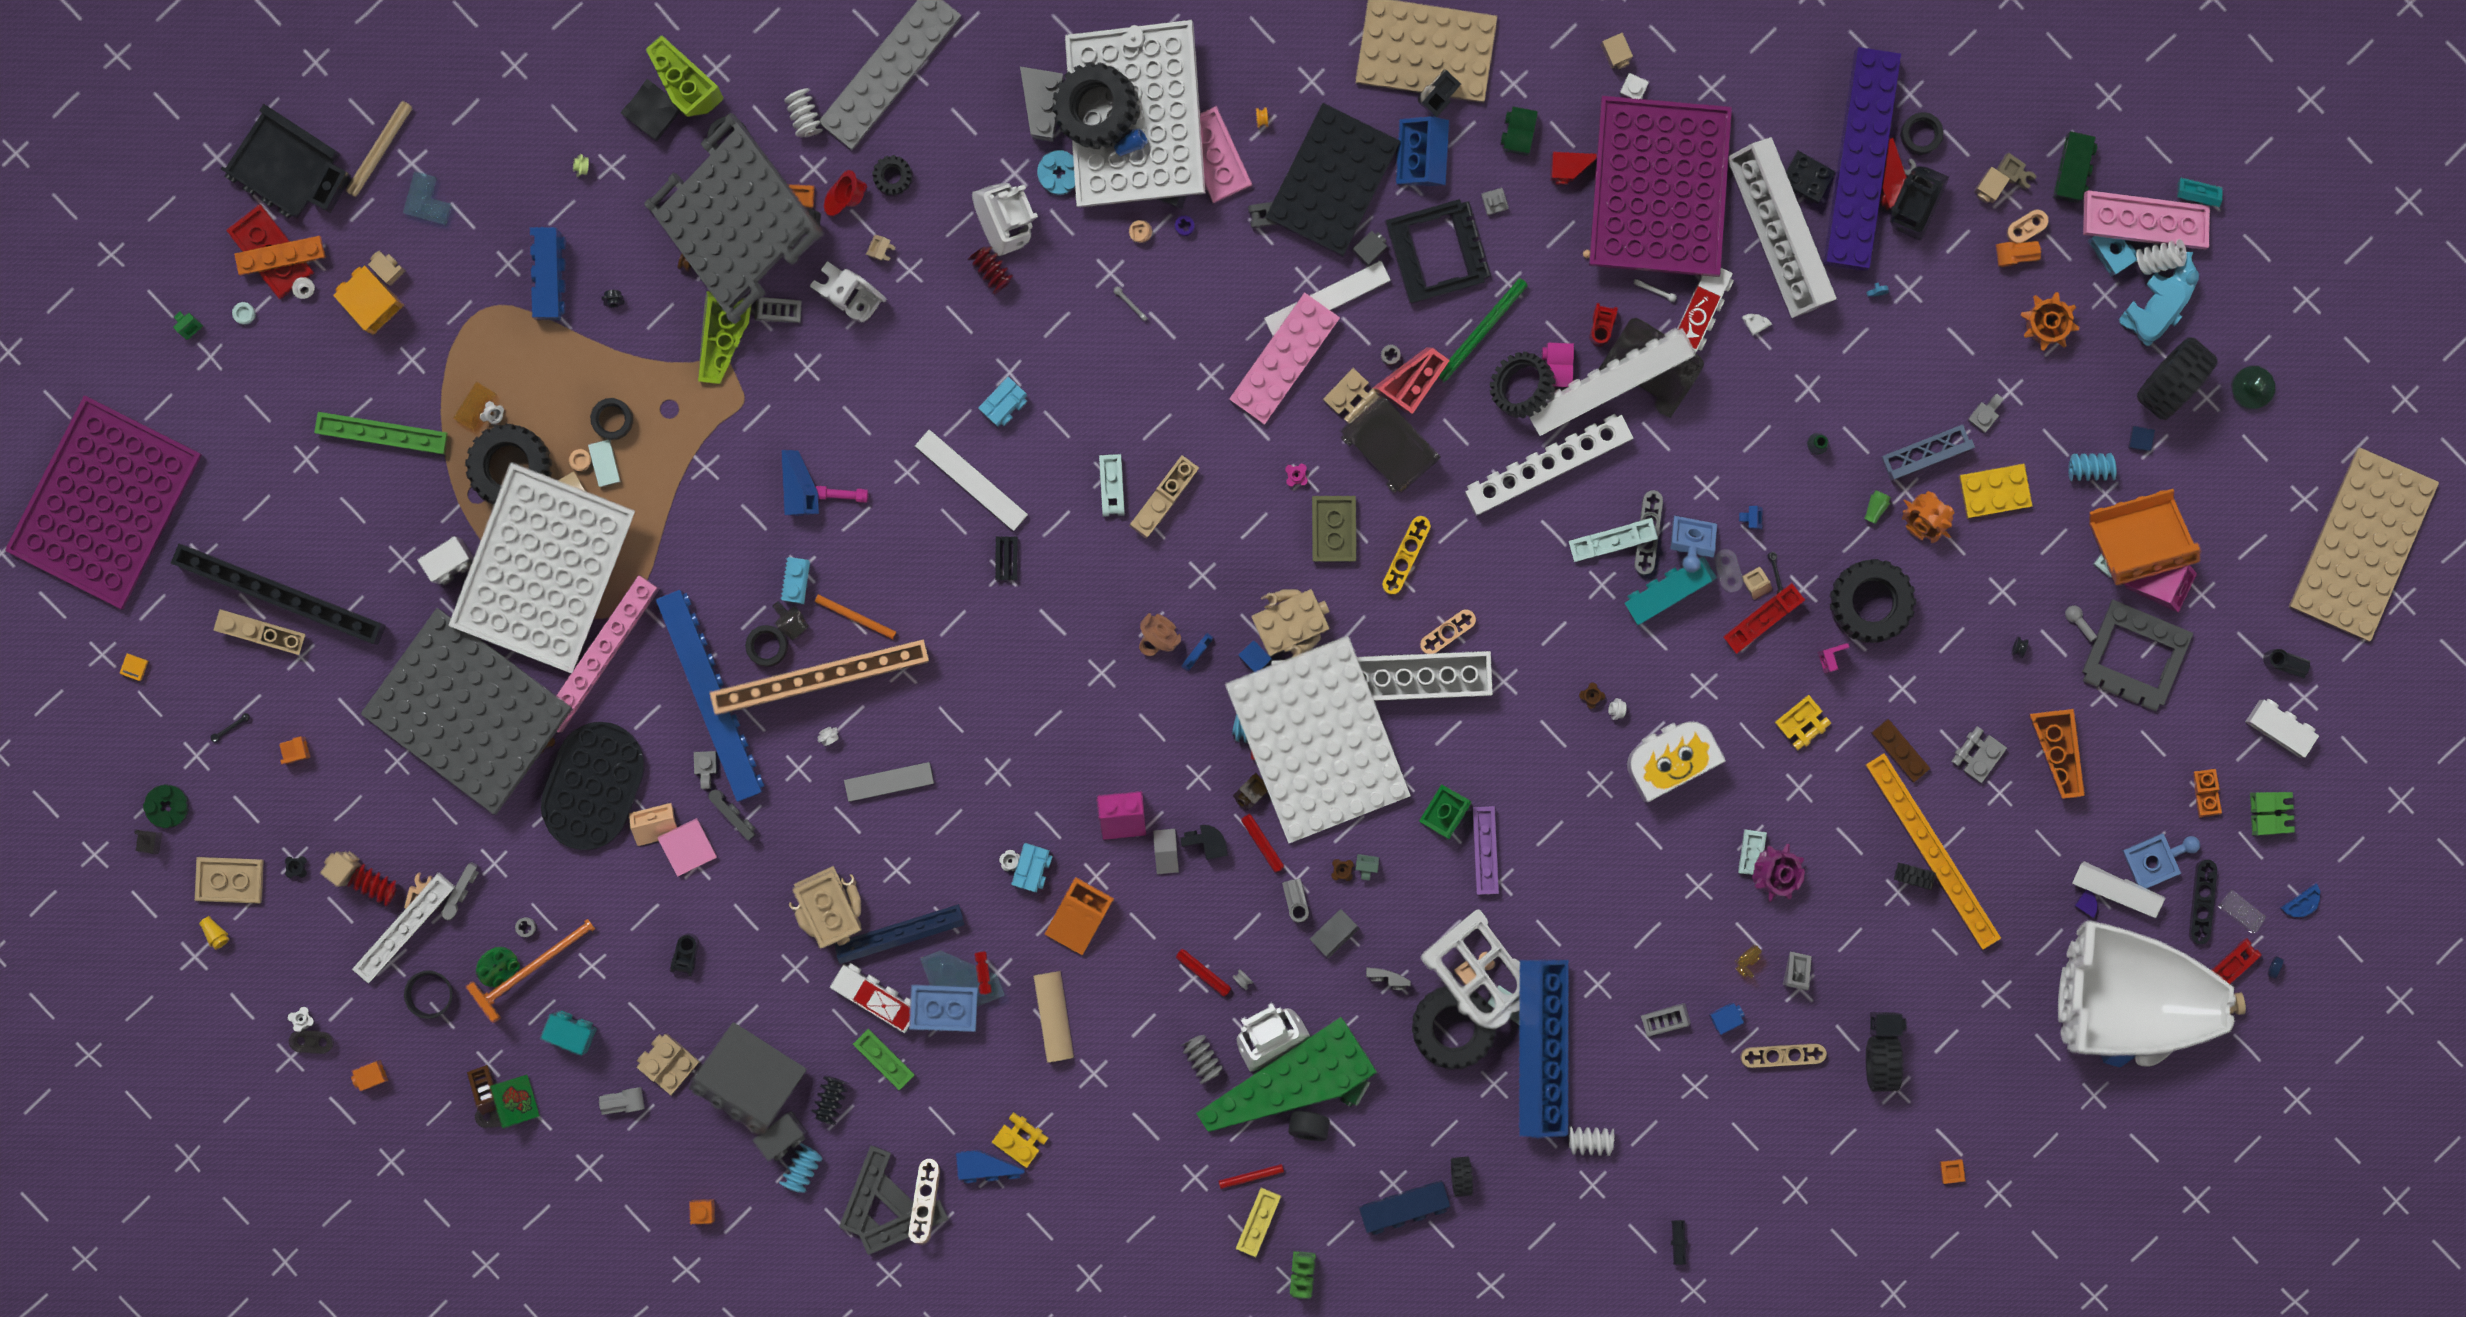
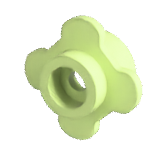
M583 154L578 155V159H574L573 171H576L577 177L581 176V174L587 175L589 159L583 157Z

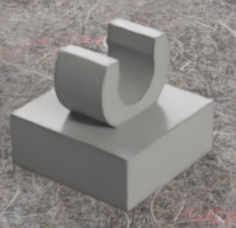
M1503 188L1481 194L1487 216L1509 209Z

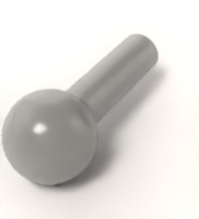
M2075 605L2068 607L2065 612L2066 619L2069 622L2076 623L2090 642L2094 641L2097 636L2082 618L2083 612L2081 608Z

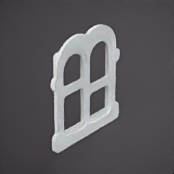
M1475 910L1425 951L1421 958L1428 968L1435 969L1459 1001V1009L1463 1014H1468L1480 1026L1497 1028L1507 1022L1511 1013L1520 1010V962L1517 959H1512L1488 927V921L1480 910ZM1475 929L1481 931L1492 947L1480 960L1474 958L1463 942L1464 938ZM1453 947L1460 951L1476 973V977L1465 987L1458 985L1441 962L1442 956ZM1496 957L1502 959L1516 979L1517 989L1512 995L1502 993L1484 970L1485 966ZM1481 984L1487 987L1495 1001L1494 1010L1489 1014L1480 1012L1469 999V994Z

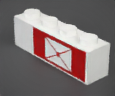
M851 963L849 966L843 965L830 988L905 1033L909 1028L910 999L907 997L905 1000L897 996L899 992L889 986L886 989L879 985L880 981L871 975L865 977L860 973L861 969Z

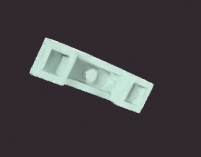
M1649 518L1608 531L1570 540L1569 544L1574 562L1653 541L1658 539L1653 518Z

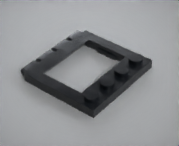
M1458 199L1385 220L1409 304L1482 284L1485 282L1484 278L1491 276L1487 261L1479 263L1480 259L1486 257L1482 242H1473L1472 240L1480 237L1475 220L1468 222L1466 218L1473 216L1469 201L1461 203V200ZM1450 214L1468 276L1461 278L1458 276L1427 287L1409 226L1435 220Z

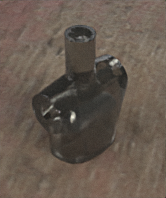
M779 601L772 606L780 615V618L774 624L792 641L809 627L803 614L796 606L788 611Z

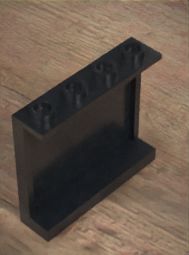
M263 104L259 110L261 115L226 168L222 166L221 170L226 172L224 177L233 183H236L237 180L243 183L244 186L242 188L250 194L254 195L255 192L260 194L262 202L270 207L273 204L280 207L278 212L290 219L293 216L298 219L309 203L307 198L327 162L334 165L340 153Z

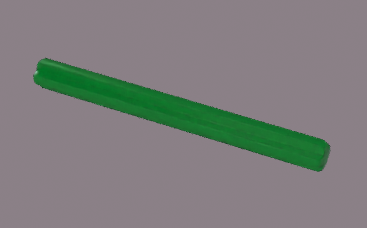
M1519 278L1452 355L1449 359L1450 361L1438 377L1440 380L1447 381L1526 289L1528 284L1523 279Z

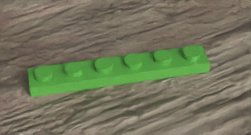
M318 412L314 432L320 435L444 455L448 437L447 432Z

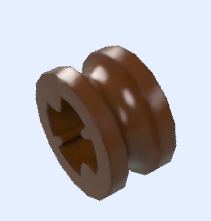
M681 253L677 268L680 270L684 268L686 272H689L691 265Z

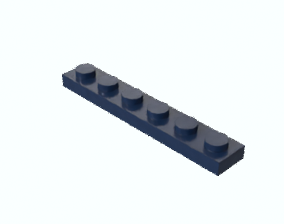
M954 905L852 937L849 942L840 946L836 942L834 945L839 964L954 929L965 925L960 905Z

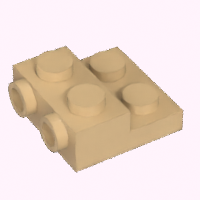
M668 1033L664 1036L659 1034L651 1044L654 1048L649 1053L645 1051L637 1060L640 1063L637 1068L672 1095L700 1061Z

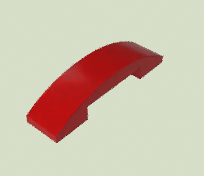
M1791 583L1730 630L1723 638L1737 654L1786 614L1804 602L1805 599L1793 583Z

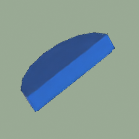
M1206 633L1181 666L1184 670L1189 671L1212 642L1213 636Z
M2317 883L2287 902L2280 909L2292 917H2305L2312 914L2318 908L2320 900V889Z

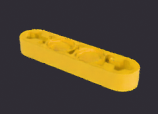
M1417 516L1411 522L1383 580L1382 587L1387 594L1393 595L1401 590L1430 530V522L1426 517ZM1423 520L1424 526L1427 528L1420 531L1418 535L1422 536L1420 541L1417 537L1409 535L1410 531L1415 533L1417 526L1414 525L1415 522L1419 523ZM1412 539L1416 541L1417 549L1415 551L1409 552L1406 550L1405 542ZM1397 560H1406L1408 568L1405 571H1398L1395 567ZM1391 570L1398 575L1404 576L1402 580L1398 577L1396 581L1398 588H1393L1392 591L1388 590L1389 586L1386 584L1387 580L1392 581L1394 575L1390 574Z

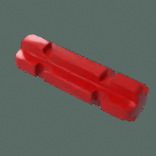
M985 951L975 953V962L978 964L976 965L978 983L980 982L979 993L981 995L991 993L988 963L986 964L987 953Z

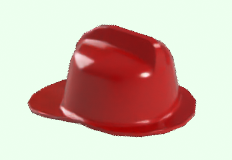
M852 170L845 171L825 197V213L829 216H835L845 207L858 205L867 189V184L856 178V174Z

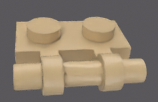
M1352 368L1323 400L1338 415L1346 409L1349 414L1344 420L1350 425L1355 419L1358 420L1362 416L1363 410L1368 405L1371 406L1375 402L1374 399L1380 393L1373 388L1369 393L1363 390L1369 382ZM1359 395L1362 400L1353 407L1350 403Z

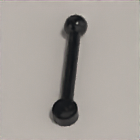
M1770 552L1767 558L1772 563L1778 594L1783 588L1775 561L1777 554Z
M248 713L242 714L241 718L218 734H212L210 737L211 741L218 742L220 737L243 721L247 722L250 719V715Z

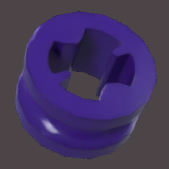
M1180 216L1176 220L1175 230L1179 235L1188 236L1193 232L1194 222L1189 216ZM1182 220L1191 224V227H1188V231L1184 232L1183 228L1179 229L1178 225H1181Z

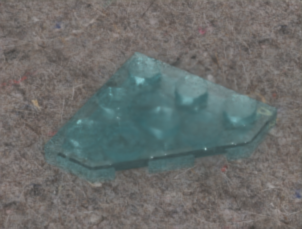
M942 950L920 958L930 985L977 987V1006L1005 996L997 974L989 971L991 993L981 995L979 993L980 982L978 983L976 965Z

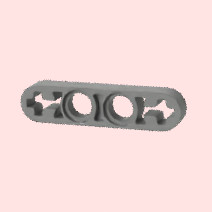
M1652 490L1643 496L1640 521L1644 520L1647 516H1653L1656 520V533L1659 536L1663 497L1658 491ZM1652 494L1655 495V499L1659 500L1653 507V510H1658V514L1653 512L1645 513V508L1650 509V502H1647V498H1650ZM1658 539L1653 540V547L1649 550L1644 549L1641 544L1636 546L1634 568L1639 574L1647 575L1653 571ZM1640 551L1652 553V557L1647 556V563L1650 564V568H1646L1645 571H1642V567L1639 566V563L1643 562L1644 555L1639 556Z

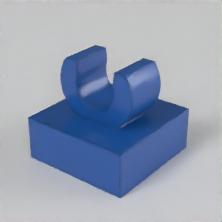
M1749 506V513H1739V521L1749 522V528L1762 529L1763 507Z

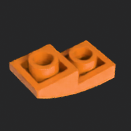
M2216 769L2194 771V787L2199 818L2221 815L2222 810L2218 794L2220 789Z

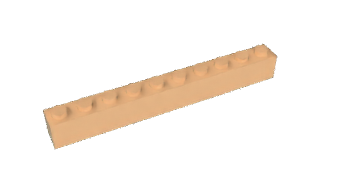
M919 640L710 692L715 715L928 663L929 659L924 640Z

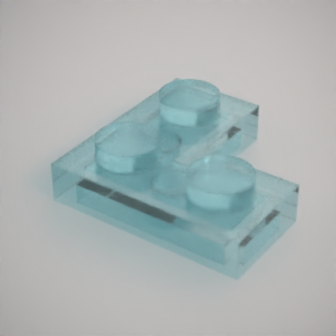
M414 171L403 210L404 214L446 225L452 204L432 199L437 180L436 177Z

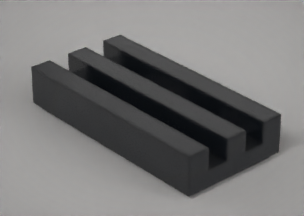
M996 536L995 580H1017L1018 537ZM1000 541H1004V576H1000ZM1009 541H1013V576H1009Z

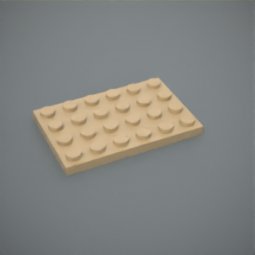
M1368 0L1356 83L1422 93L1427 85H1431L1438 75L1446 69L1461 83L1450 98L1484 103L1497 16L1396 0Z

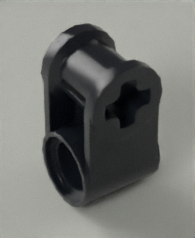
M687 933L678 939L670 972H682L692 977L699 946V940L696 935ZM685 938L693 941L692 949L684 948L683 940Z

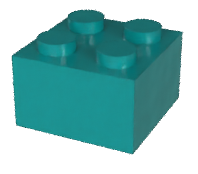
M563 1010L550 1014L540 1039L579 1055L587 1053L597 1028L592 1027L593 1023L582 1018L581 1020H575L572 1018L573 1015Z

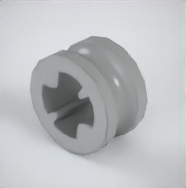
M1394 345L1385 346L1381 352L1382 361L1387 365L1396 364L1401 355L1399 348ZM1390 349L1395 350L1394 354L1397 353V358H1392V361L1387 360L1388 356H1384L1385 352H1389Z
M521 918L517 921L515 930L521 937H529L535 933L536 923L531 918ZM523 921H527V924L531 925V930H528L529 933L527 934L524 930L520 929V925H524Z
M1240 969L1238 970V975L1232 976L1245 990L1248 989V984L1254 983Z

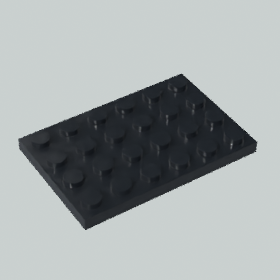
M1322 103L1265 219L1343 257L1400 140Z

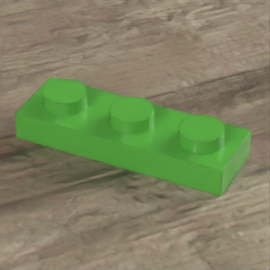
M867 1029L853 1044L898 1090L915 1075L870 1029Z

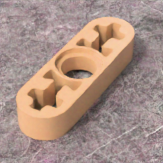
M1462 610L1421 640V650L1425 654H1435L1474 626L1476 621L1474 613L1470 610ZM1462 614L1465 616L1470 615L1471 619L1469 622L1471 624L1467 625L1464 623L1460 626L1462 631L1458 632L1456 625L1451 621L1455 619L1456 623L1462 620ZM1451 626L1454 629L1452 638L1447 639L1443 637V627ZM1438 632L1439 638L1445 643L1441 645L1439 641L1434 645L1435 649L1433 651L1430 648L1426 650L1424 647L1427 644L1425 640H1434L1437 638L1434 636V633Z

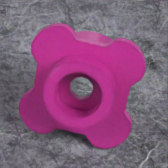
M1304 464L1299 466L1288 465L1285 469L1288 473L1286 483L1289 486L1307 484L1308 479L1305 475L1307 467Z

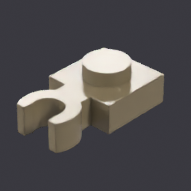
M2010 153L2005 154L1996 169L2010 178L2009 182L2011 184L2016 183L2018 180L2020 187L2023 189L2031 187L2026 182V177L2030 180L2036 178L2033 172H2025L2023 169L2026 164Z

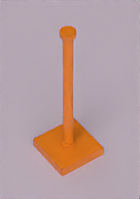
M588 919L584 921L585 924L489 994L488 992L484 994L475 982H471L466 986L491 1022L495 1023L501 1019V1016L492 1006L495 1003L494 1000L588 931L595 930Z

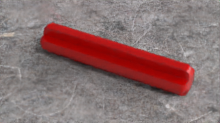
M1248 814L1243 817L1241 822L1273 871L1278 872L1283 869V863L1252 815Z
M1181 949L1178 952L1176 958L1222 996L1225 997L1231 991L1229 985L1186 950Z

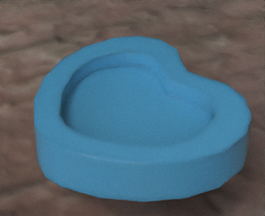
M1875 283L1876 288L1866 292L1867 297L1880 296L1889 293L1888 286H1880L1879 283Z

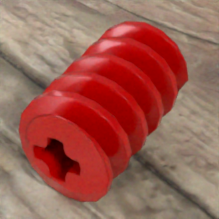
M363 863L352 875L348 887L353 883L355 891L362 887L361 894L365 895L369 892L370 899L377 896L378 903L385 899L384 906L387 907L396 894V880L388 884V876L382 880L380 879L381 872L373 876V868L365 872V864Z

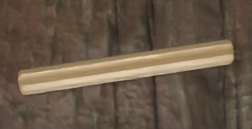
M404 101L399 104L346 188L347 193L354 197L358 195L412 110L411 105Z

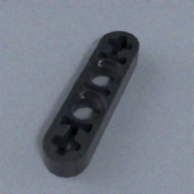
M2208 859L2199 861L2195 869L2189 937L2196 944L2207 943L2211 936L2217 865ZM2206 863H2208V867L2212 868V871L2207 873V879H2211V883L2200 881V878H2205V872L2201 871V868L2206 866ZM2207 885L2210 888V893L2207 897L2200 896L2198 891L2200 886ZM2201 906L2205 907L2208 911L2204 919H2200L2196 915L2197 909ZM2195 921L2207 922L2206 926L2202 925L2201 931L2205 933V937H2201L2200 941L2195 936V932L2199 931L2200 925H2195Z

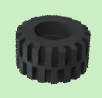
M1897 1036L1869 1037L1866 1045V1076L1868 1086L1872 1092L1899 1091L1903 1080V1055L1901 1043Z

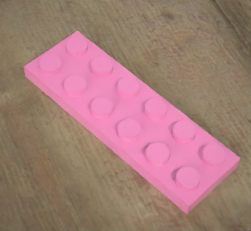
M2086 191L2084 193L2083 235L2154 244L2166 243V245L2170 241H2174L2176 244L2177 240L2181 239L2186 248L2206 250L2209 248L2210 206Z
M1304 292L1229 400L1265 424L1340 317Z

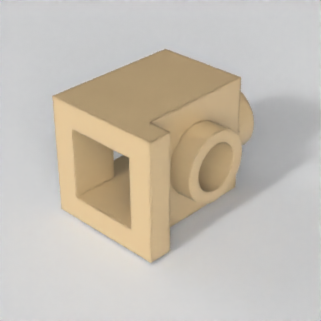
M377 251L370 258L371 262L368 264L390 286L406 271L400 265L396 267L398 263L390 254L385 256L380 251Z

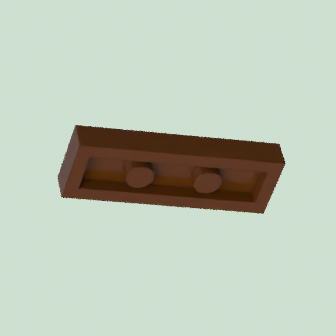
M1886 719L1871 732L1913 783L1931 769L1889 719Z

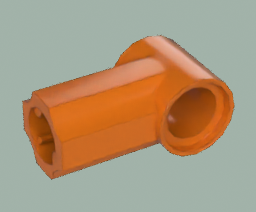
M2039 241L1996 244L1999 267L2041 259Z

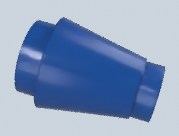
M1140 128L1132 129L1114 145V149L1121 157L1143 149L1148 140Z

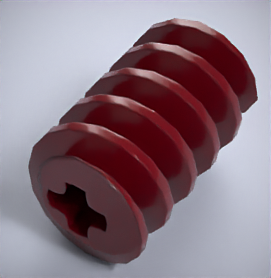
M992 246L982 247L974 252L968 260H975L972 266L974 268L980 267L977 273L979 275L985 274L982 280L984 282L990 281L988 288H995L993 294H996L1010 283L1014 275H1005L1008 267L1001 269L1000 266L1003 261H995L998 254L990 255Z

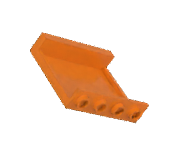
M2174 489L2162 490L2152 495L2140 496L2131 501L2119 502L2113 506L2098 508L2089 512L2090 528L2115 585L2200 562L2201 549L2198 543L2193 542L2174 500Z

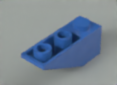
M782 450L785 515L803 516L819 514L818 491L799 451Z
M981 1150L956 1153L958 1180L964 1179V1183L977 1182V1178L985 1177L986 1181L999 1180L998 1176L1007 1175V1179L1020 1178V1174L1025 1173V1168Z

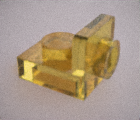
M1755 944L1734 961L1738 965L1735 969L1744 978L1746 976L1751 979L1754 977V974L1747 968V965L1750 964L1752 966L1761 958L1759 954L1762 953V950Z

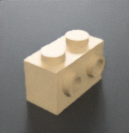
M350 851L348 853H331L325 860L326 866L320 873L337 887L346 886L361 864L358 862L359 858Z

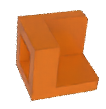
M303 736L293 738L279 745L283 757L280 760L281 764L286 765L311 758L306 738Z

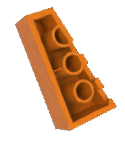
M2074 709L2028 714L2060 797L2084 796Z

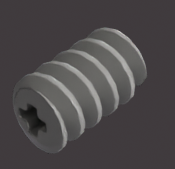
M1198 1035L1180 1045L1187 1046L1183 1051L1184 1054L1191 1053L1187 1060L1188 1062L1195 1061L1191 1068L1199 1069L1196 1077H1204L1200 1084L1218 1076L1223 1068L1222 1065L1214 1066L1218 1062V1058H1210L1214 1054L1213 1050L1206 1051L1210 1044L1209 1042L1202 1043L1206 1038L1205 1035Z

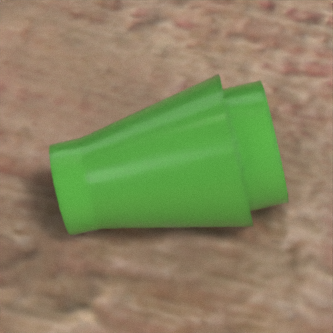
M1875 490L1874 494L1870 496L1864 519L1876 524L1891 504L1889 502L1891 497Z

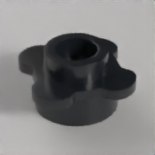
M608 290L604 292L602 297L603 305L609 308H616L625 303V300H622L623 295L619 290Z
M304 856L299 858L287 857L285 859V875L288 878L293 876L305 877L307 875L305 870L306 858Z

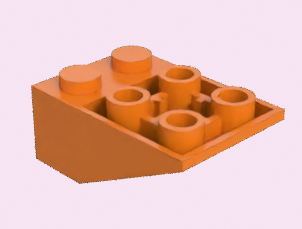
M1075 877L1045 935L1083 955L1114 898Z

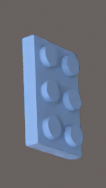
M911 985L909 1029L975 1031L977 987Z

